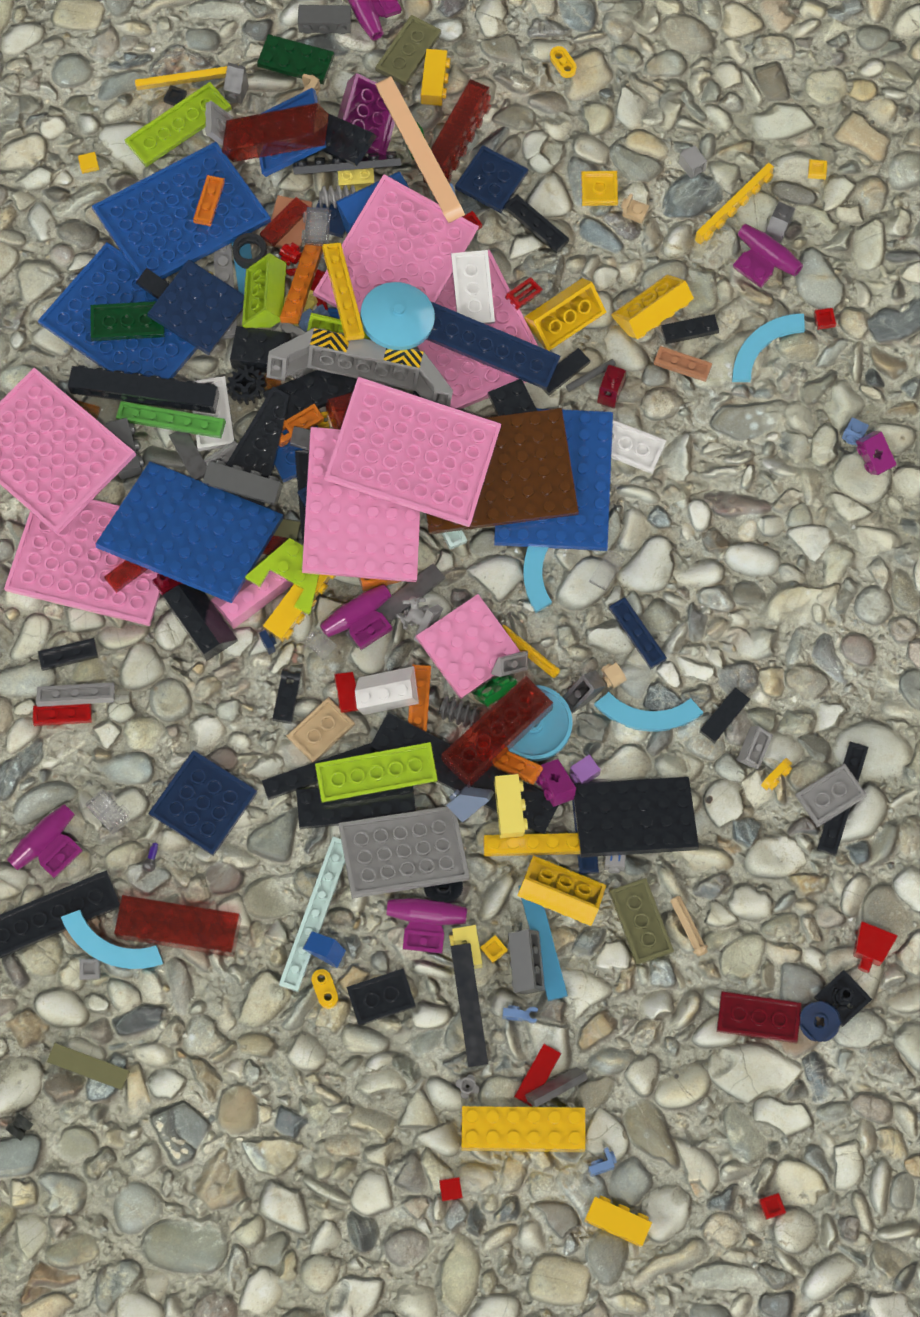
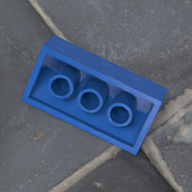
M399 171L388 176L409 188ZM379 181L336 201L347 234L350 232Z

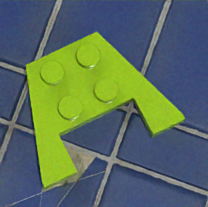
M289 538L245 576V579L261 587L269 572H274L303 589L294 607L310 616L320 574L302 573L303 545Z

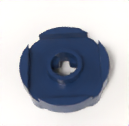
M822 1000L807 1005L800 1015L801 1031L808 1039L815 1042L831 1040L839 1032L842 1023L837 1009L832 1004ZM817 1016L819 1018L823 1017L825 1019L824 1027L822 1025H816Z

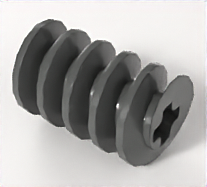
M447 695L442 702L439 715L441 714L442 720L449 716V722L451 723L456 719V725H460L463 721V727L467 728L470 724V729L475 730L482 710L478 712V706L471 710L470 703L463 707L462 700L457 705L456 698L449 702V696Z

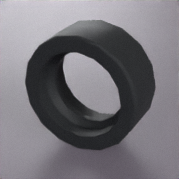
M244 233L238 236L232 246L235 262L244 269H248L267 255L266 242L255 233ZM252 243L260 247L261 252L255 258L247 259L239 254L240 248L246 244Z

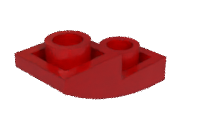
M354 673L334 674L340 712L359 711L356 704Z

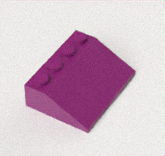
M355 73L347 81L337 117L373 132L377 137L366 153L378 152L379 155H385L395 122L377 90L376 82Z

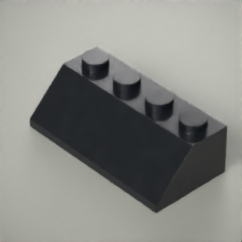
M180 584L162 595L166 605L206 662L238 641L205 592L186 584Z

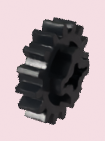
M245 365L243 370L237 367L238 372L232 371L233 377L227 378L230 382L226 384L229 389L227 392L232 400H237L240 405L243 401L246 405H249V401L255 404L256 398L262 399L260 394L265 392L263 387H267L266 379L259 369L256 370L254 366L248 369L247 365Z

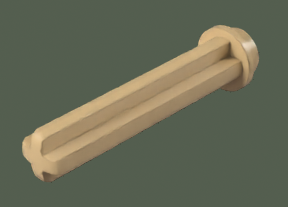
M681 896L671 899V904L694 949L693 953L697 957L706 954L708 946L704 944Z

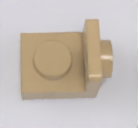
M303 74L302 81L305 86L303 92L313 88L318 95L321 89L319 79L313 75Z
M629 194L627 199L624 198L621 209H623L622 216L642 224L649 210V205L633 200V194Z

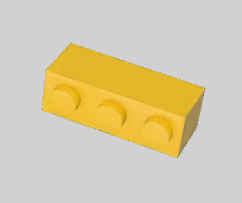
M426 49L421 104L442 106L443 99L447 97V88H444V86L448 84L449 73H446L447 68L450 69L451 58L447 56V50Z
M604 1196L594 1197L584 1222L642 1247L652 1222L648 1221L649 1217L641 1213H637V1215L630 1213V1208L618 1204L617 1207L611 1204V1200Z

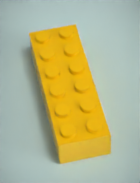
M462 1106V1151L585 1152V1108Z

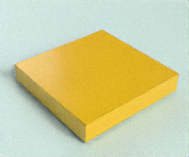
M581 171L582 206L618 205L617 171Z

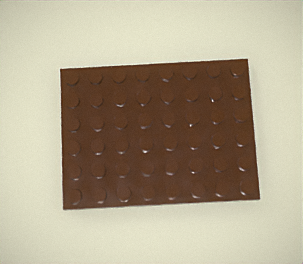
M562 408L485 418L500 423L501 427L470 527L427 513L426 518L430 535L578 515L579 511Z

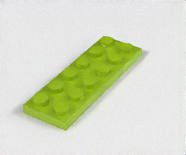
M209 82L124 139L125 143L143 165L148 167L206 127L205 112L207 102H214L226 112L232 109L231 105L213 84Z
M431 742L315 764L322 803L438 781Z

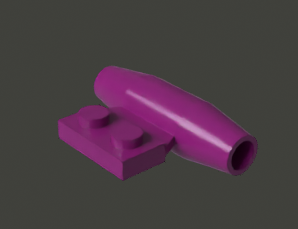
M348 0L359 24L371 40H377L384 34L379 17L388 18L400 14L402 11L397 0Z
M744 224L739 230L738 236L751 250L744 252L733 264V268L760 288L771 278L774 267L792 276L798 275L803 268V264L786 247L765 232L748 224Z
M382 584L361 593L338 608L320 624L321 630L329 638L349 629L351 638L359 649L363 650L393 630L383 614L376 611L391 598L389 590Z
M65 804L51 812L21 839L7 858V861L18 871L38 857L40 865L55 879L83 852L69 836L61 834L75 814Z
M388 899L386 915L409 922L404 931L403 950L443 954L445 934L442 925L466 924L467 908L426 899Z

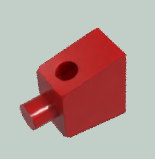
M862 921L858 926L853 953L854 957L861 959L858 969L869 973L872 964L880 966L898 935Z

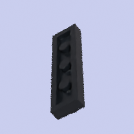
M518 194L505 205L507 212L554 252L558 253L569 242V238Z

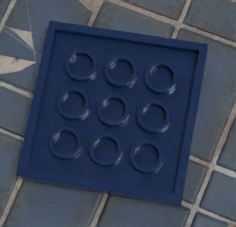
M188 260L150 309L147 316L209 356L243 311L244 294L191 260Z
M193 750L148 814L214 856L258 792Z

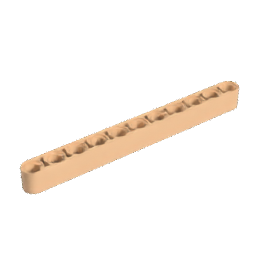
M390 76L376 83L375 85L447 222L451 223L464 216L465 213L393 78Z

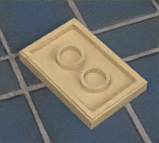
M328 697L286 737L314 763L351 730L355 723L345 713H341L340 708Z

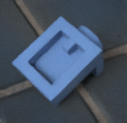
M852 417L843 433L842 439L848 444L857 445L855 441L864 437L869 425Z
M608 1147L603 1150L606 1161L603 1162V1159H598L591 1162L592 1166L588 1167L590 1177L614 1170V1164L617 1163L613 1151L609 1152Z

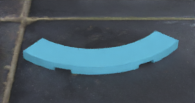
M804 314L779 317L755 330L746 339L737 354L732 373V382H751L752 368L757 356L773 340L790 334L804 333Z
M528 546L524 560V585L527 598L535 613L552 604L545 589L542 575L543 562L549 547Z
M610 692L594 704L609 719L631 729L649 732L667 731L687 725L704 713L691 698L677 707L663 711H645L630 707L620 702Z
M81 910L61 917L65 928L73 940L85 952L101 962L127 969H144L164 964L157 945L132 949L119 947L102 939L88 925Z

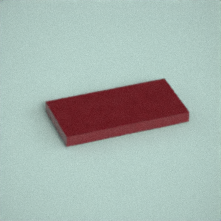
M721 991L716 1032L797 1044L802 1003Z

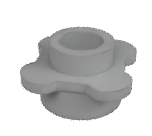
M467 1075L466 1078L456 1081V1087L460 1089L462 1098L466 1099L469 1095L479 1092V1086L475 1084V1077L473 1075Z

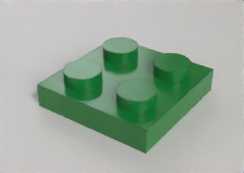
M509 675L502 677L494 676L491 681L476 688L472 694L477 701L488 707L519 687L516 679Z

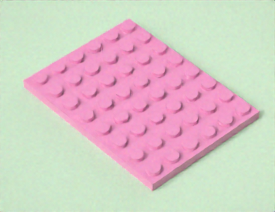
M383 174L342 243L359 314L366 295L375 287L390 282L412 285L421 290L431 302L436 303L453 274L451 253L465 252L479 226L463 217L448 223L437 203ZM326 270L313 295L337 308L328 270Z
M488 250L495 323L486 325L538 346L520 309L516 310V305H512L510 303L511 300L505 298L510 289L491 251ZM452 274L436 304L457 312ZM428 340L416 346L418 350L425 352L452 388L453 394L450 407L458 410L489 398V391L519 380L514 376Z
M35 368L0 401V485L57 535L136 456V453Z
M358 377L324 480L470 527L501 424Z
M311 427L302 573L416 582L420 511L324 480L340 430Z
M92 500L58 535L30 511L4 590L7 592L147 626L151 625L160 597L158 588L152 582L159 573L96 548L95 543L120 507L97 500Z

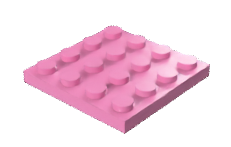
M479 594L416 635V639L460 699L495 676L491 672L498 657L520 652Z

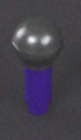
M152 843L148 857L142 863V868L146 872H152L156 868L157 843Z

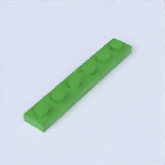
M123 401L120 402L116 416L117 420L127 418L128 422L220 439L226 424L225 419Z

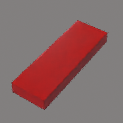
M92 704L33 706L34 726L92 723Z
M543 1044L514 1098L533 1107L527 1101L525 1095L546 1083L562 1053Z

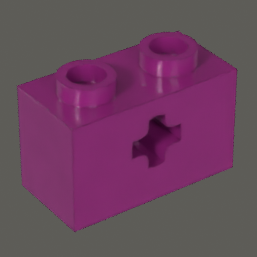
M873 431L855 441L858 446L857 452L865 461L864 467L871 475H880L897 465L881 431Z
M559 759L542 764L543 770L536 783L543 789L546 800L550 801L553 807L574 800L576 787Z

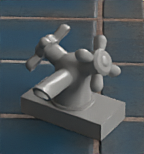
M411 596L409 600H403V604H411V609L409 611L406 609L404 615L398 613L396 616L400 618L404 630L408 628V624L411 626L417 624L419 628L416 635H418L438 621L443 608L438 604L431 608L428 605L418 608V603L426 602V599L424 597Z

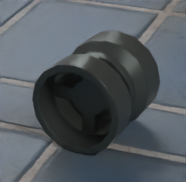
M17 1112L14 1116V1121L8 1124L5 1130L22 1141L25 1137V1132L30 1130L34 1124Z

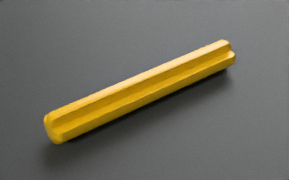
M504 624L502 625L520 652L528 651V658L552 678L558 676L560 673L558 667Z

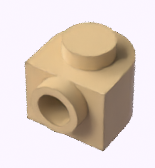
M609 663L601 669L603 672L602 679L608 688L611 686L614 689L627 680L617 663L613 665Z

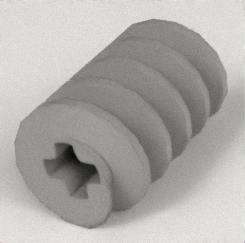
M332 185L329 186L328 191L325 186H322L321 191H319L320 209H322L323 204L329 209L331 203L334 208H337L336 201L356 192L354 185H351L350 190H348L347 185H344L343 190L337 185L335 191Z

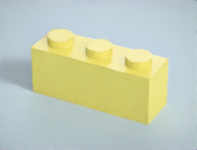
M519 774L495 776L494 787L500 838L524 836L525 830H528L527 818H523V811H526L525 799H521V792L524 791L523 780H519Z

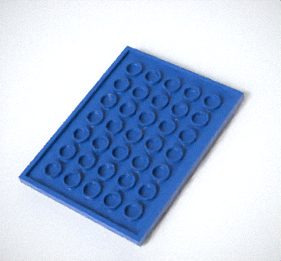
M217 142L92 205V210L138 277L148 268L164 279L180 271L188 260L195 263L231 244L238 236L244 233H251L271 222V217ZM207 175L225 178V184L211 226L193 223Z
M108 242L105 243L38 320L42 327L107 371L114 372L119 370L127 374L139 373L143 376L150 377L155 375L162 379H169L179 372L198 349L166 328L165 337L91 341L90 305L153 302L158 300L136 284L139 278L123 253Z
M536 408L537 411L549 410V409H538V408ZM562 410L579 514L495 526V546L608 550L613 412Z
M149 461L95 544L96 548L232 603L246 581L245 576L253 570L281 524L283 514L226 491L207 486L201 481Z

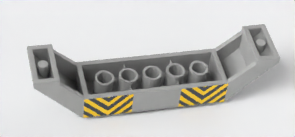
M313 328L272 349L268 354L267 378L285 381L286 377L303 369L311 368L353 378L361 377L381 384L414 390L421 398L449 407L451 404L452 388L425 352L417 349H387L369 339L346 341L343 333Z

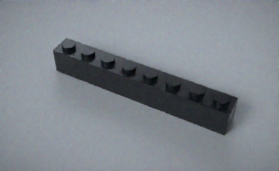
M84 365L72 366L68 381V388L71 394L211 414L216 413L219 399L218 387L211 383L198 384L194 381L183 382L175 378L162 379L155 375L148 377L139 373L127 374L119 370L113 372L103 368L91 369Z

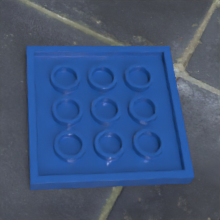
M313 88L252 118L261 172L265 177L326 148L317 94Z

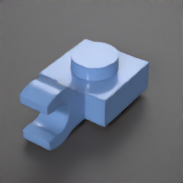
M322 304L313 311L309 308L302 313L298 325L303 331L307 332L311 313L330 316Z
M509 1005L508 1008H503L502 1019L527 1021L534 1024L537 1019L530 1018L529 1014L531 1012L538 1013V1008L530 1007L523 1011L518 1006Z

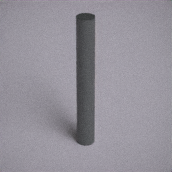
M613 359L607 361L566 385V389L569 392L605 372L608 365L615 366V361Z

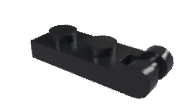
M282 669L273 721L292 724L302 677L301 671L289 672L288 669ZM287 679L294 680L293 685L287 684Z

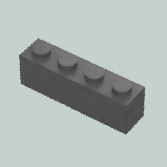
M215 460V462L209 461L203 479L205 485L277 506L283 484L279 482V478L270 475L268 478L261 476L262 473L253 470L248 473L243 471L244 468L237 465L228 467L225 466V462Z

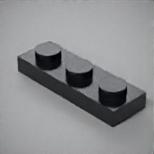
M715 314L661 325L665 345L719 333Z

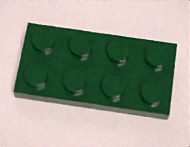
M268 34L257 61V67L301 79L303 74L313 75L319 79L320 84L324 85L335 54L330 50Z
M157 301L90 305L91 341L165 337V327L147 316Z

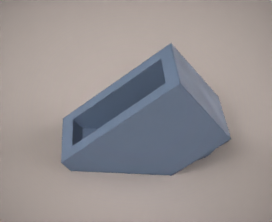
M464 787L460 791L456 789L449 796L450 801L446 806L461 822H464L491 799L494 792L489 789Z

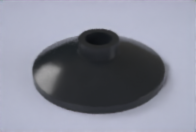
M463 882L424 887V892L432 901L452 903L461 896Z

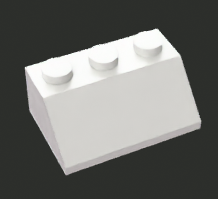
M414 666L359 677L355 688L357 709L363 715L419 704Z

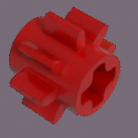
M293 242L290 245L284 244L279 252V255L282 256L280 259L288 266L291 263L297 264L302 254L299 252L301 249Z

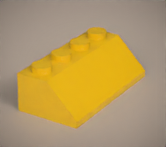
M667 274L616 310L611 316L628 336L640 339L648 331L658 327L662 321L674 316L676 311L688 306L694 297L686 280Z
M581 278L524 316L532 334L546 350L550 351L607 312L593 282Z
M533 855L517 896L591 926L599 910L606 885Z

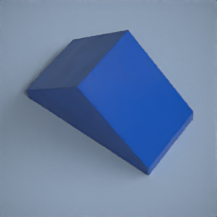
M311 931L303 947V950L335 968H338L346 952L335 939Z

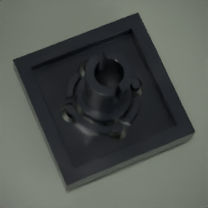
M845 970L838 974L814 997L817 1001L822 1000L832 1005L834 1003L836 1007L838 1005L836 1009L842 1021L841 1027L847 1024L872 1000Z

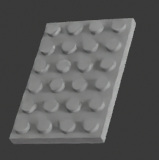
M448 807L342 822L338 825L352 899L467 881L470 878L458 819Z

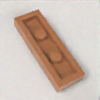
M660 346L654 361L656 366L706 382L712 367L710 362Z

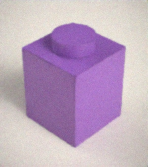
M588 755L570 767L569 777L573 783H589L600 775L601 769L592 757Z

